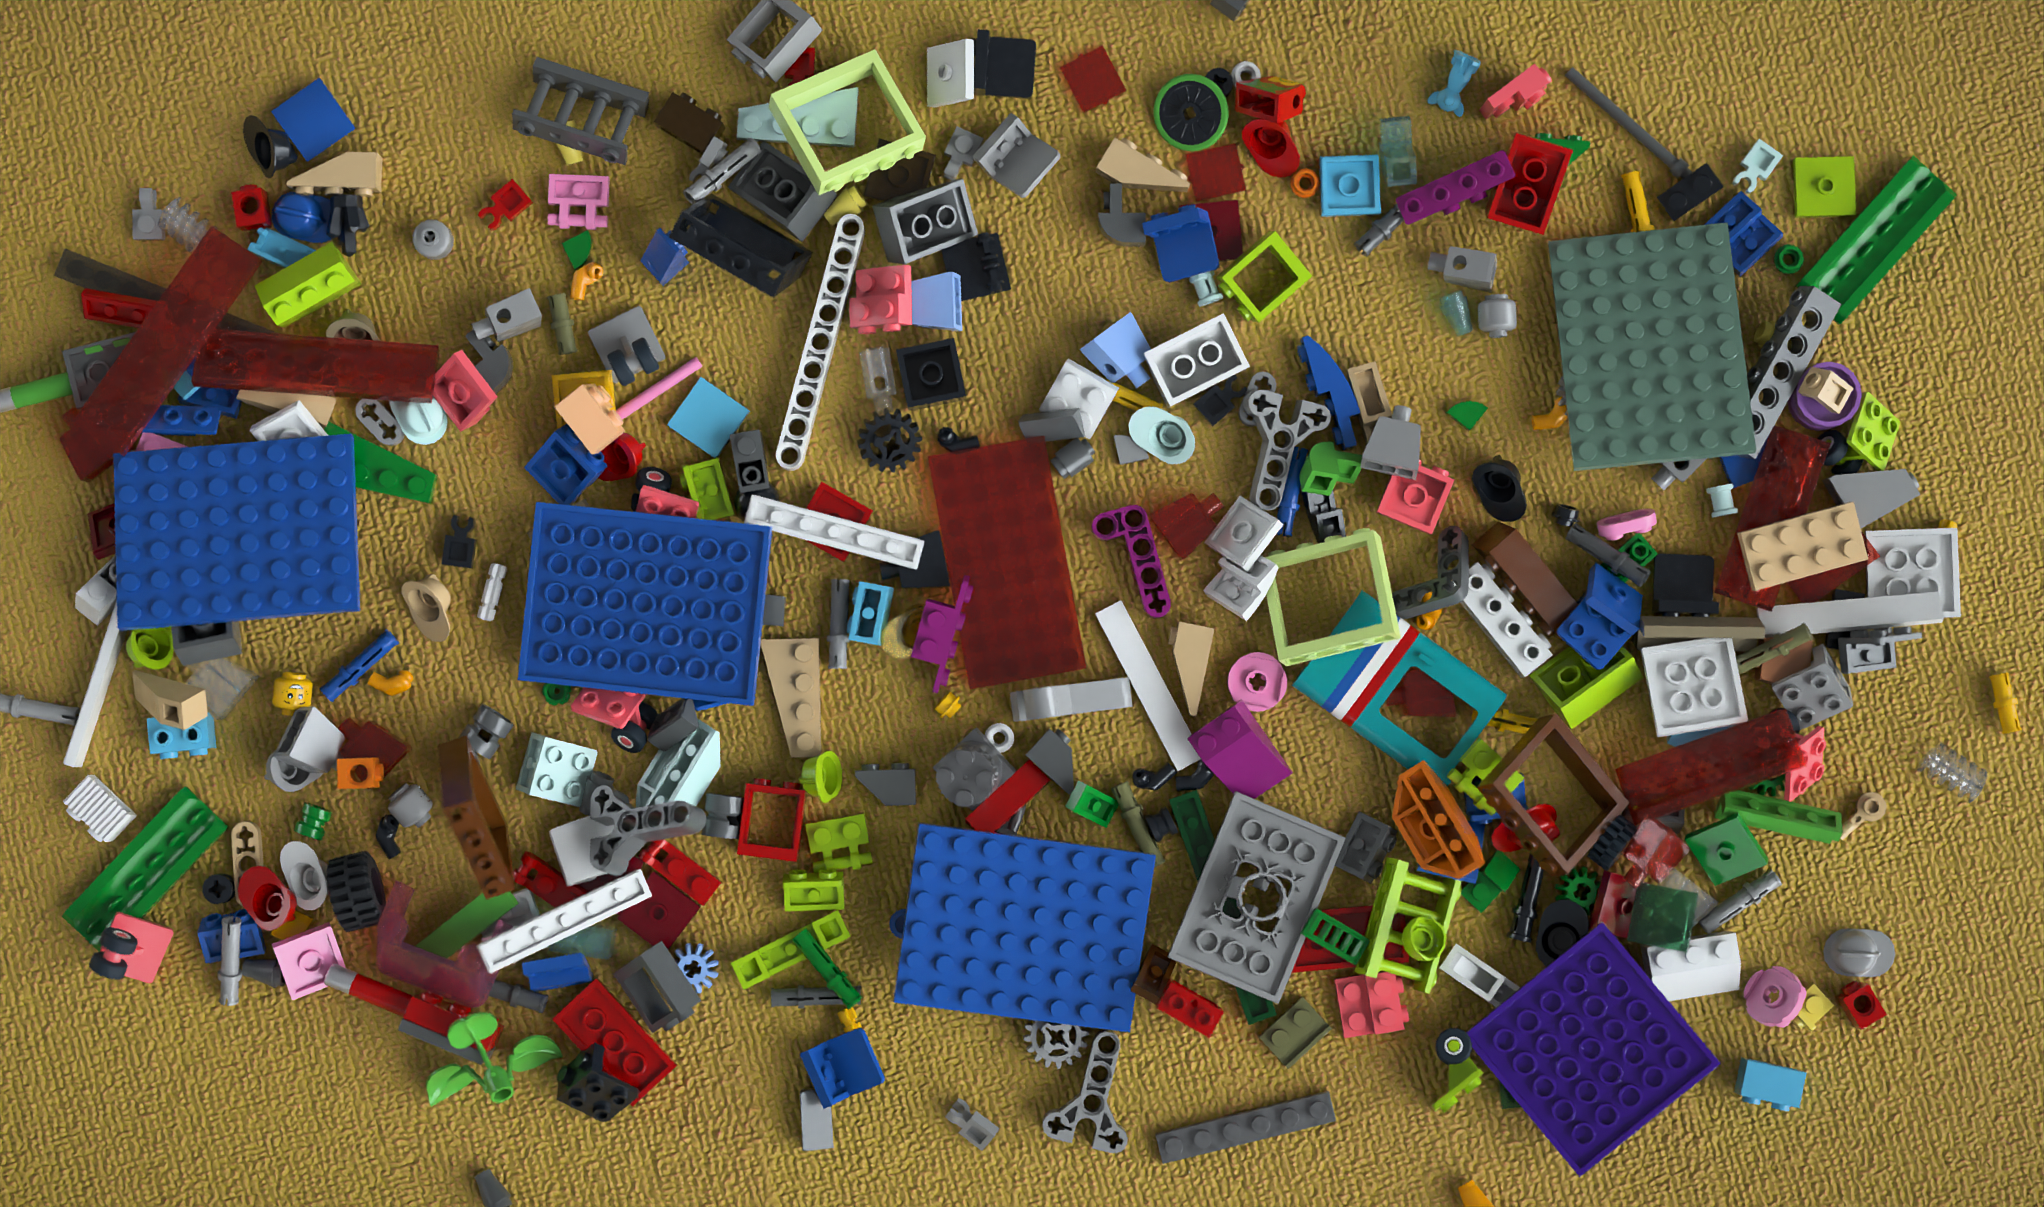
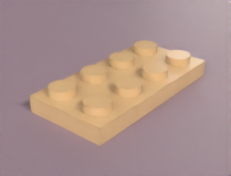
M1854 502L1843 503L1737 533L1753 591L1868 560Z

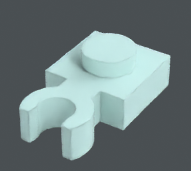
M1758 139L1740 163V165L1746 168V171L1736 175L1732 184L1735 186L1741 179H1746L1749 182V187L1744 193L1748 195L1757 186L1756 178L1758 177L1765 181L1783 155L1761 139Z

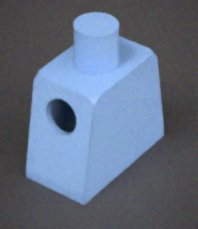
M946 272L911 281L913 326L962 331L961 278L959 274Z
M1131 312L1080 349L1088 360L1112 383L1127 375L1133 385L1138 388L1150 379L1141 363L1146 360L1143 353L1151 350Z

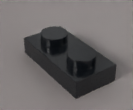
M1706 162L1660 194L1657 199L1672 220L1675 221L1722 189L1724 185Z

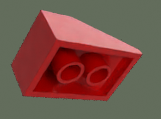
M1515 132L1507 151V157L1515 177L1492 188L1484 211L1486 217L1544 235L1573 149Z

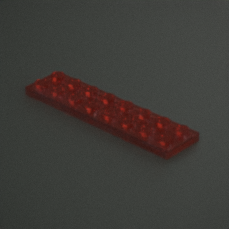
M211 226L72 422L122 456H125L263 261Z
M201 328L191 382L194 387L432 404L435 373L437 372L440 350L438 345Z

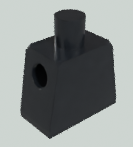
M939 530L916 538L925 541L917 570L889 562L879 563L882 579L900 577L903 589L951 587Z

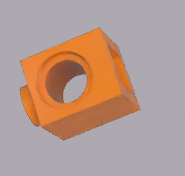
M379 758L337 759L338 789L379 788V782L384 780V767L382 763L379 764ZM359 765H364L368 771V776L363 782L355 777V769Z

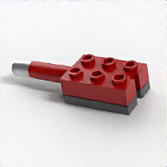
M335 963L330 966L324 980L325 985L403 1017L398 1028L403 1033L480 1065L484 1063L475 1042L466 1048L458 1049L450 1044L447 1037L448 1029L455 1021L475 1014L471 1012V1006L459 1001H455L454 1004L444 1001V995L429 989L427 992H420L413 996ZM498 1023L492 1035L480 1040L489 1060L504 1028V1025Z

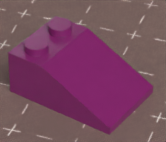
M1242 700L1187 738L1202 761L1233 794L1237 791L1255 799L1293 773Z

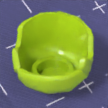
M1419 916L1410 920L1403 929L1402 943L1404 950L1410 957L1419 961L1437 959L1444 950L1446 943V934L1443 926L1432 916Z

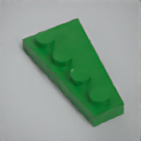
M328 421L324 429L328 435L352 434L354 436L356 488L431 504L437 480L436 474Z

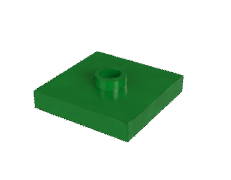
M1739 813L1702 827L1685 836L1686 843L1714 886L1768 864V857Z

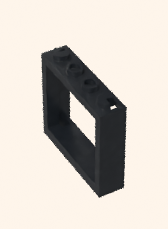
M714 194L708 195L683 210L669 236L672 240L772 298L801 277L813 254L812 251ZM712 203L719 206L716 214L709 209ZM797 251L801 255L794 260L793 257ZM772 269L780 273L775 279L769 276Z

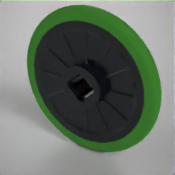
M1183 74L1171 79L1161 88L1154 103V120L1159 133L1165 141L1180 150L1199 151L1210 147L1219 140L1228 123L1229 110L1224 93L1212 80L1198 74ZM1193 107L1196 117L1190 119L1186 109Z

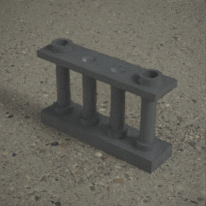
M536 57L533 64V82L538 83L527 111L523 112L514 109L512 113L513 130L525 136H535L601 157L609 163L626 165L628 145L622 142L633 116L638 115L645 118L649 109V92ZM551 88L566 92L554 121L538 117L548 90ZM579 97L594 101L583 130L566 126L576 99ZM607 106L622 110L611 139L594 134L604 108Z

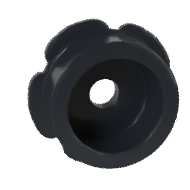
M1557 504L1555 511L1551 513L1553 517H1556L1555 523L1563 526L1572 527L1573 522H1580L1578 518L1580 510L1572 506Z

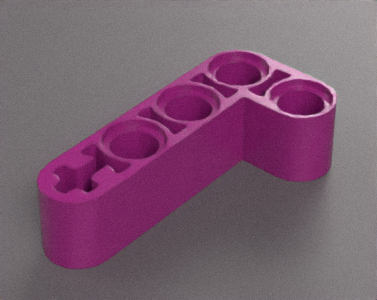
M1130 505L1097 515L1091 526L1092 533L1097 539L1108 541L1124 536L1145 613L1154 619L1165 616L1170 610L1171 602L1145 510L1138 505ZM1131 511L1138 512L1142 517L1141 524L1137 527L1129 526L1125 521L1127 513ZM1099 520H1110L1113 524V531L1108 535L1100 534L1096 526ZM1145 540L1149 544V553L1144 556L1137 555L1133 550L1134 542ZM1146 568L1155 570L1157 581L1153 584L1144 583L1141 579V572ZM1160 585L1162 591H1157L1156 595L1157 599L1164 601L1165 605L1161 607V612L1157 613L1155 609L1149 608V604L1153 602L1152 593L1146 596L1144 590H1152Z

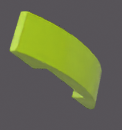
M836 910L731 962L743 990L806 959L804 953L792 941L805 928L809 930L824 950L850 938L851 935L839 911Z

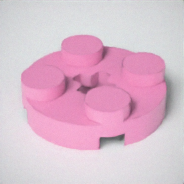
M1254 652L1240 657L1232 665L1227 677V686L1231 698L1236 703L1242 700L1249 711L1260 712L1274 707L1283 698L1287 688V675L1282 665L1273 656ZM1256 673L1261 674V679L1265 680V686H1260L1258 691L1253 690V685L1249 684V678H1254Z
M1772 966L1773 969L1765 971L1761 969L1749 979L1744 989V999H1746V1010L1753 1019L1765 1026L1783 1028L1788 1026L1790 1021L1800 1012L1806 997V990L1799 978L1792 972L1780 966ZM1779 990L1778 1000L1770 1003L1769 994L1771 992L1776 993Z

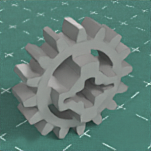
M1033 1020V1024L1024 1025L1030 1031V1034L1023 1036L1024 1041L1031 1042L1026 1048L1028 1053L1036 1051L1033 1059L1038 1062L1044 1058V1066L1047 1068L1052 1061L1055 1062L1057 1069L1061 1068V1061L1064 1060L1069 1065H1072L1071 1057L1075 1055L1081 1058L1082 1055L1078 1050L1079 1047H1087L1088 1045L1081 1039L1089 1035L1087 1030L1081 1029V1026L1073 1025L1075 1029V1040L1073 1043L1069 1039V1031L1072 1025ZM1046 1027L1055 1032L1061 1029L1060 1034L1066 1043L1064 1044L1057 1039L1051 1042L1052 1037ZM1038 1028L1043 1032V1040L1039 1046L1036 1040ZM1055 1049H1063L1066 1051L1058 1055L1049 1054Z

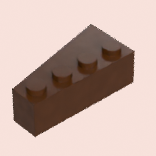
M1497 522L1476 540L1472 546L1484 558L1485 563L1500 576L1503 585L1512 594L1515 593L1521 600V607L1530 616L1534 615L1540 622L1538 624L1539 629L1548 638L1553 636L1562 641L1557 635V629L1578 604L1516 528Z

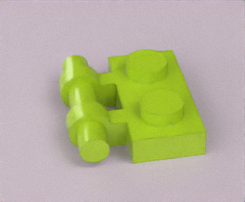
M1478 738L1459 759L1467 769L1461 774L1457 769L1453 768L1447 774V777L1454 783L1453 787L1460 793H1466L1473 800L1474 806L1479 810H1485L1491 816L1496 810L1486 803L1487 799L1471 782L1475 776L1483 781L1503 758L1482 739ZM1515 771L1504 785L1512 793L1523 781L1524 777Z
M865 814L805 824L811 854L823 852L824 860L812 862L814 873H819V870L825 868L839 870L852 867L853 870L861 869L862 865L873 863L871 852L859 853L858 847L860 844L870 843ZM849 847L850 856L833 858V849Z

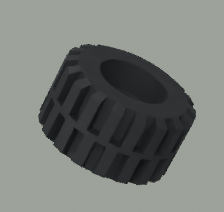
M362 851L330 859L326 873L327 887L334 914L341 927L346 932L383 924L387 912L385 891L377 864L369 852Z

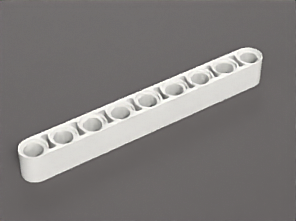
M855 214L844 215L837 224L779 439L776 459L780 466L787 471L799 469L805 459L865 236L863 221ZM854 222L859 225V231L856 235L848 236L843 232V228L847 223ZM840 251H848L852 254V258L849 263L843 265L836 262V255ZM833 279H840L844 282L843 289L838 293H832L828 290V284ZM832 307L836 310V317L829 322L820 318L821 311L824 308ZM820 335L829 339L828 346L823 350H817L813 347L814 339ZM810 364H817L821 367V373L817 378L811 379L805 375V370ZM809 392L813 395V402L810 406L801 407L798 405L797 400L801 393ZM794 421L805 423L806 429L802 435L794 436L790 433V426ZM788 449H794L798 453V459L793 464H785L782 460L783 453Z

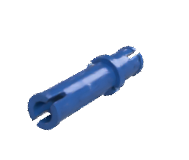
M1294 447L1282 500L1277 507L1279 509L1276 519L1283 526L1276 535H1280L1283 532V536L1292 537L1295 513L1299 511L1300 507L1297 504L1301 486L1299 473L1308 453V450L1305 448L1299 450L1297 459L1299 447Z
M388 629L384 630L377 639L350 663L339 667V672L323 687L321 686L319 688L320 691L333 703L349 686H355L359 682L357 679L395 645H398L399 641Z

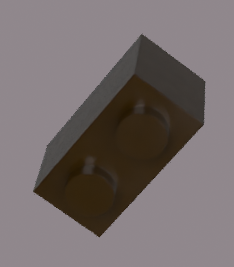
M672 92L654 123L657 128L703 155L713 137L720 138L725 130L723 122L720 121L722 116L710 108H707L706 111L695 106L697 101L683 92L680 96Z

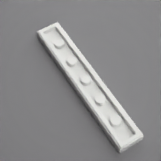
M753 494L751 495L744 521L745 524L773 526L772 531L915 570L918 568L925 542L924 540Z
M1939 591L1757 607V617L1765 626L1764 638L1773 637L1778 632L1783 634L1800 626L1802 623H1806L1811 634L1943 622Z
M117 600L63 761L65 765L71 767H82L127 632V630L120 631L117 629Z
M1122 600L1095 613L1176 770L1179 771L1200 760V756L1187 739L1192 734Z
M636 869L476 945L487 972L492 973L651 897L652 894L641 869Z

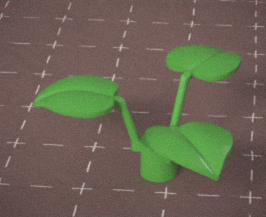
M480 1012L471 1014L467 1018H461L455 1021L448 1029V1040L453 1047L458 1049L466 1048L475 1042L487 1068L484 1073L485 1076L482 1079L469 1065H464L463 1067L455 1063L445 1065L435 1070L427 1078L426 1089L429 1104L431 1107L466 1087L473 1079L483 1087L485 1093H489L493 1102H504L514 1094L511 1081L514 1080L512 1070L516 1072L527 1071L549 1060L562 1058L561 1050L552 1039L543 1035H533L518 1041L513 1046V1054L507 1056L506 1070L500 1066H492L480 1040L489 1037L495 1032L498 1026L495 1016L491 1013Z

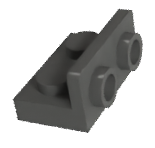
M1359 811L1345 838L1335 866L1371 884L1381 874L1383 870L1382 862L1387 852H1391L1396 844L1397 830Z

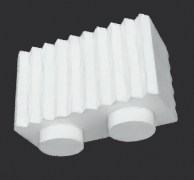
M87 775L63 801L68 806L66 809L67 813L76 821L80 822L83 820L90 827L88 829L89 834L99 842L102 840L105 842L114 841L137 816L95 775Z

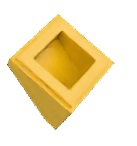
M295 910L296 919L294 921L284 923L278 929L272 930L270 934L281 940L309 930L314 919Z

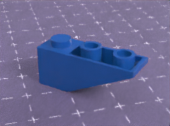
M659 228L656 230L640 261L659 283L664 286L689 262L685 257L688 253L685 247L669 238L671 231L669 230L665 234Z

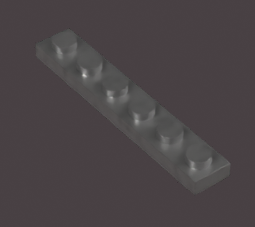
M1329 1091L1155 1133L1162 1163L1165 1164L1335 1122L1336 1118Z

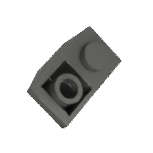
M758 429L730 434L740 494L770 488L761 431Z
M909 763L891 764V770H879V764L862 765V770L855 771V777L884 805L917 804L916 769H909Z

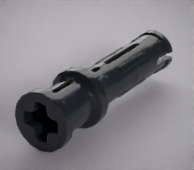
M1530 852L1517 906L1515 905L1512 908L1514 917L1510 932L1506 933L1508 938L1532 943L1533 940L1530 935L1534 919L1538 918V911L1535 909L1544 875V869L1540 868L1539 862Z

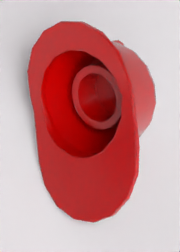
M1258 118L1251 120L1244 126L1242 140L1264 172L1278 178L1289 177L1296 172L1300 165V155L1290 137V129L1285 121L1274 123Z
M629 433L621 434L601 450L604 455L603 461L608 467L598 479L615 481L634 476L637 467L642 461V450L646 446L645 443H638Z
M1544 803L1526 810L1552 843L1560 836V830L1555 824L1557 815L1553 806ZM1500 822L1491 835L1494 847L1501 852H1513L1524 849L1515 833L1506 827L1503 822Z
M259 865L251 867L243 873L238 885L239 900L261 929L267 931L276 930L284 923L296 919L294 914L297 907L296 897L268 867Z

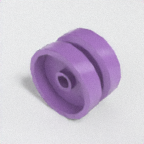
M1824 362L1817 363L1812 367L1833 371L1853 387V390L1840 414L1832 413L1814 398L1802 396L1798 392L1810 368L1804 371L1788 400V409L1796 422L1807 429L1815 431L1830 430L1851 419L1859 409L1862 397L1860 383L1851 370L1842 364Z

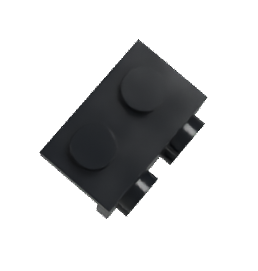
M978 29L977 38H971V40H974V56H976L974 95L1031 98L1034 85L1036 42L1031 39L990 37V30Z
M1657 554L1654 557L1652 613H1662L1664 617H1680V614H1692V617H1710V615L1719 614V602H1713V557L1706 555Z
M593 1043L585 1051H581L568 1065H564L558 1072L556 1100L596 1120L607 1122L638 1098L639 1090L602 1071L605 1047Z

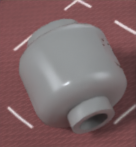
M428 219L421 222L415 228L413 244L423 257L430 260H439L451 252L454 245V237L451 230L444 223Z
M1506 294L1485 296V300L1478 304L1479 329L1483 332H1489V338L1507 337V331H1512L1517 327L1516 303L1508 299Z
M405 783L388 798L391 801L388 805L389 812L403 827H410L415 824L419 828L431 818L428 812L431 810L433 802L417 784L409 786Z

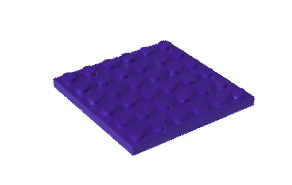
M1603 922L1599 923L1466 1032L1471 1039L1472 1048L1579 1177L1721 1064Z

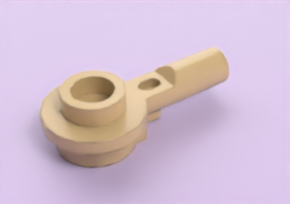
M1866 792L1858 798L1854 808L1855 813L1842 824L1843 833L1840 838L1841 841L1863 821L1872 822L1883 817L1887 807L1884 798L1880 794Z

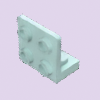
M532 732L516 790L528 795L580 807L587 776L592 774L598 752L591 748Z

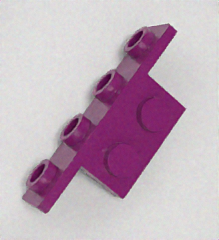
M1501 150L1397 197L1396 203L1407 225L1441 211L1446 216L1461 209L1459 203L1470 199L1472 204L1488 197L1486 191L1514 178L1515 173L1506 152Z
M964 575L956 606L928 598L925 603L911 657L939 665L932 690L934 693H938L940 685L945 687L947 685L950 669L945 668L948 658L954 659L958 645L957 641H953L955 630H962L966 614L960 613L963 602H970L974 587L968 585L970 576Z

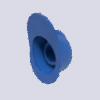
M288 192L275 202L272 208V222L280 234L311 243H324L332 240V238L326 235L331 211L329 199L317 195L307 196L295 194L296 192Z

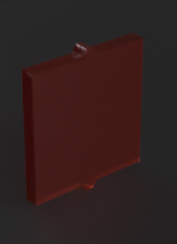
M1103 45L1085 55L1080 53L1077 59L1060 67L1083 114L1101 104L1107 105L1109 100L1127 91Z
M1236 143L1185 154L1189 171L1187 179L1192 184L1196 202L1246 191L1242 174L1244 165L1240 164Z

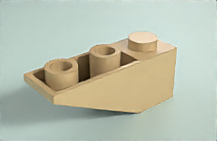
M1114 138L1096 167L1095 173L1112 183H1122V188L1187 192L1191 184L1186 181L1188 177L1176 169L1169 171L1161 166L1163 162L1150 153H1147L1146 156L1136 151L1137 146L1125 138H1122L1121 141Z
M345 152L288 180L287 186L292 190H296L295 194L307 196L314 195V191H325V195L328 196L343 195V192H355V195L361 197H372L373 192L381 193L382 157L377 152Z
M137 670L132 672L135 699L160 724L185 730L208 716L205 689Z

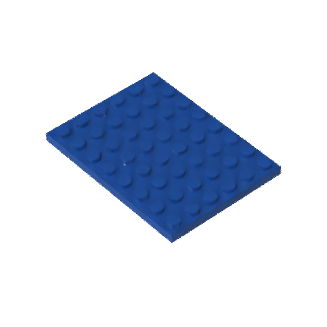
M352 434L113 453L117 629L120 631L360 611L354 436Z
M536 502L518 680L754 706L773 526Z
M918 823L893 1002L1130 1032L1136 995L1130 990L1139 974L1156 855Z

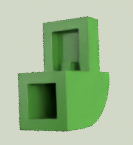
M1334 442L1317 443L1311 448L1299 473L1302 491L1330 496L1337 481L1354 484L1362 469L1360 466L1363 455L1335 450Z

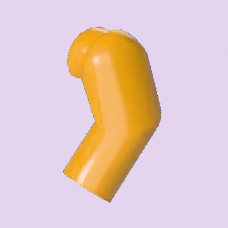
M590 262L574 272L570 299L584 301L586 286L603 276L604 270L600 264Z
M1559 397L1554 401V408L1549 414L1532 416L1533 430L1559 428L1568 418L1565 415L1567 411L1566 405L1559 406L1558 404L1563 397Z
M1428 592L1422 597L1423 602L1431 598L1432 592ZM1442 609L1418 615L1416 618L1417 627L1422 630L1433 628L1442 613Z
M401 670L398 675L386 678L373 672L368 685L387 695L395 696L407 691L411 687L413 675L407 670Z

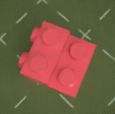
M1533 64L1489 97L1479 111L1485 119H1488L1492 115L1498 118L1511 105L1516 111L1523 106L1528 110L1546 94L1544 89L1552 82L1551 77L1544 68H1538L1536 64Z
M897 265L856 270V298H849L850 328L858 329V334H875L877 328H883L884 332L900 331V326L912 325L911 266Z
M462 350L454 353L425 384L460 432L477 424L491 409L489 406L498 397Z
M1419 460L1416 480L1390 475L1376 513L1432 535L1454 479L1449 478V472L1433 466L1432 470L1421 466L1422 461Z
M1380 971L1377 978L1363 974L1334 978L1344 1038L1405 1030L1404 1023L1409 1022L1406 1004L1400 1005L1399 993H1404L1401 976Z

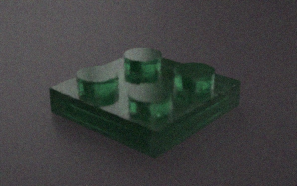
M1638 882L1627 941L1688 953L1699 894Z

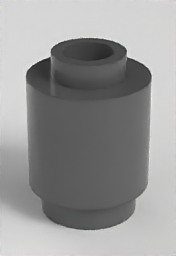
M1075 438L1054 453L1055 457L1050 461L1063 479L1069 475L1072 478L1094 462L1092 455L1096 452L1086 439L1080 441L1078 438Z

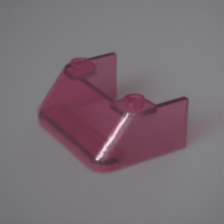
M395 881L377 925L376 965L378 970L387 976L467 1007L477 1008L483 1005L490 994L499 970L492 973L487 972L476 947L478 944H469L462 948L455 962L405 943L404 939L408 932V923L404 915L415 889L402 882ZM498 919L491 938L514 927Z

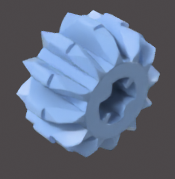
M687 943L685 945L687 955L678 948L675 950V954L680 960H674L691 986L694 984L696 993H701V982L708 988L713 985L707 976L712 978L718 977L719 973L710 970V967L717 966L719 961H708L707 958L714 953L712 949L703 955L701 954L703 944L699 943L694 952L691 943ZM693 961H697L699 963L697 967L701 966V972H697L692 976L688 973L690 969L687 970L686 966L693 963Z

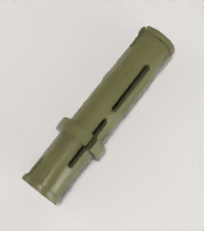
M1802 623L1800 626L1783 634L1778 632L1773 635V639L1736 656L1739 675L1781 654L1786 656L1790 654L1789 650L1809 640H1813V636L1806 623ZM1793 638V640H1791V641H1789V642H1787V643H1785V644H1783V645H1781V646H1779V647H1777V648L1771 650V648H1773V647H1775V646H1777V645H1779V644H1782V643H1784L1785 641H1787V640ZM1765 652L1763 655L1743 664L1744 661Z
M1125 781L1112 787L1111 791L1122 811L1120 815L1129 825L1140 852L1156 855L1154 867L1166 862L1142 813L1144 809L1134 797L1129 782Z

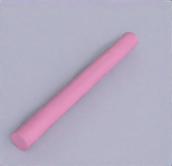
M697 357L693 358L616 409V412L623 420L703 367Z

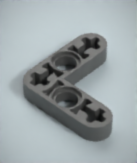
M1455 525L1445 528L1440 533L1438 538V578L1393 592L1392 596L1396 615L1405 620L1458 604L1465 599L1469 590V540L1466 534ZM1459 559L1454 569L1447 570L1452 561ZM1432 592L1431 598L1421 603L1422 597L1426 593Z

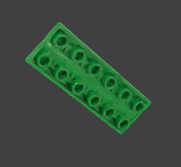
M1912 155L1795 286L1797 288L1799 286H1815L1839 302L1841 306L1833 320L1840 325L1953 201L1957 194Z
M185 786L70 905L62 917L97 951H100L102 945L99 939L105 928L111 926L117 912L143 919L229 826Z

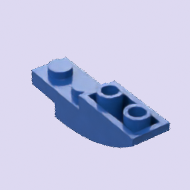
M1304 336L1300 340L1301 345L1297 346V351L1301 363L1306 362L1309 373L1305 374L1308 390H1314L1315 397L1327 394L1328 399L1324 400V404L1335 421L1336 427L1332 428L1336 445L1341 444L1342 450L1354 448L1357 443L1350 418L1358 416L1360 410L1353 391L1332 357L1311 337Z

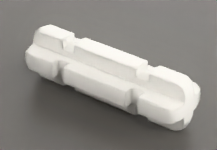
M496 563L490 565L488 572L490 578L486 580L481 599L483 605L479 606L477 614L479 619L486 621L494 620L496 613L494 607L498 605L503 586L501 581L502 578L505 579L507 567Z

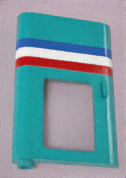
M1361 590L1329 636L1383 623L1379 602ZM1398 615L1396 616L1400 639L1311 660L1306 664L1293 682V687L1406 769L1412 768L1423 760L1426 761L1446 786L1451 783L1447 774L1460 762L1459 759L1471 747L1507 697V694ZM1412 666L1418 667L1478 712L1476 719L1445 758L1439 757L1380 713L1383 703Z

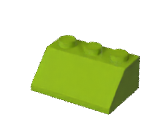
M330 242L254 286L262 306L276 325L286 328L362 283L335 244Z
M1569 646L1529 675L1555 713L1571 730L1643 679L1634 657L1623 646L1607 665L1600 670L1593 668Z

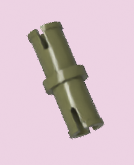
M566 293L547 297L553 323H550L551 329L555 330L559 355L578 352L572 326L575 325L574 319H570Z

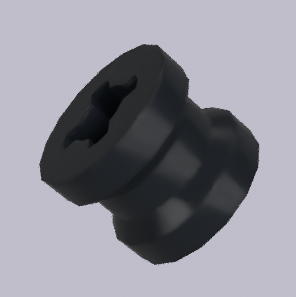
M1222 68L1210 70L1205 77L1217 84L1227 98L1233 86L1231 74Z
M1166 806L1160 808L1159 813L1155 815L1148 814L1144 816L1156 843L1162 841L1163 837L1167 834L1174 835L1178 833Z
M224 873L209 876L202 886L204 897L213 904L231 901L235 897L234 878Z

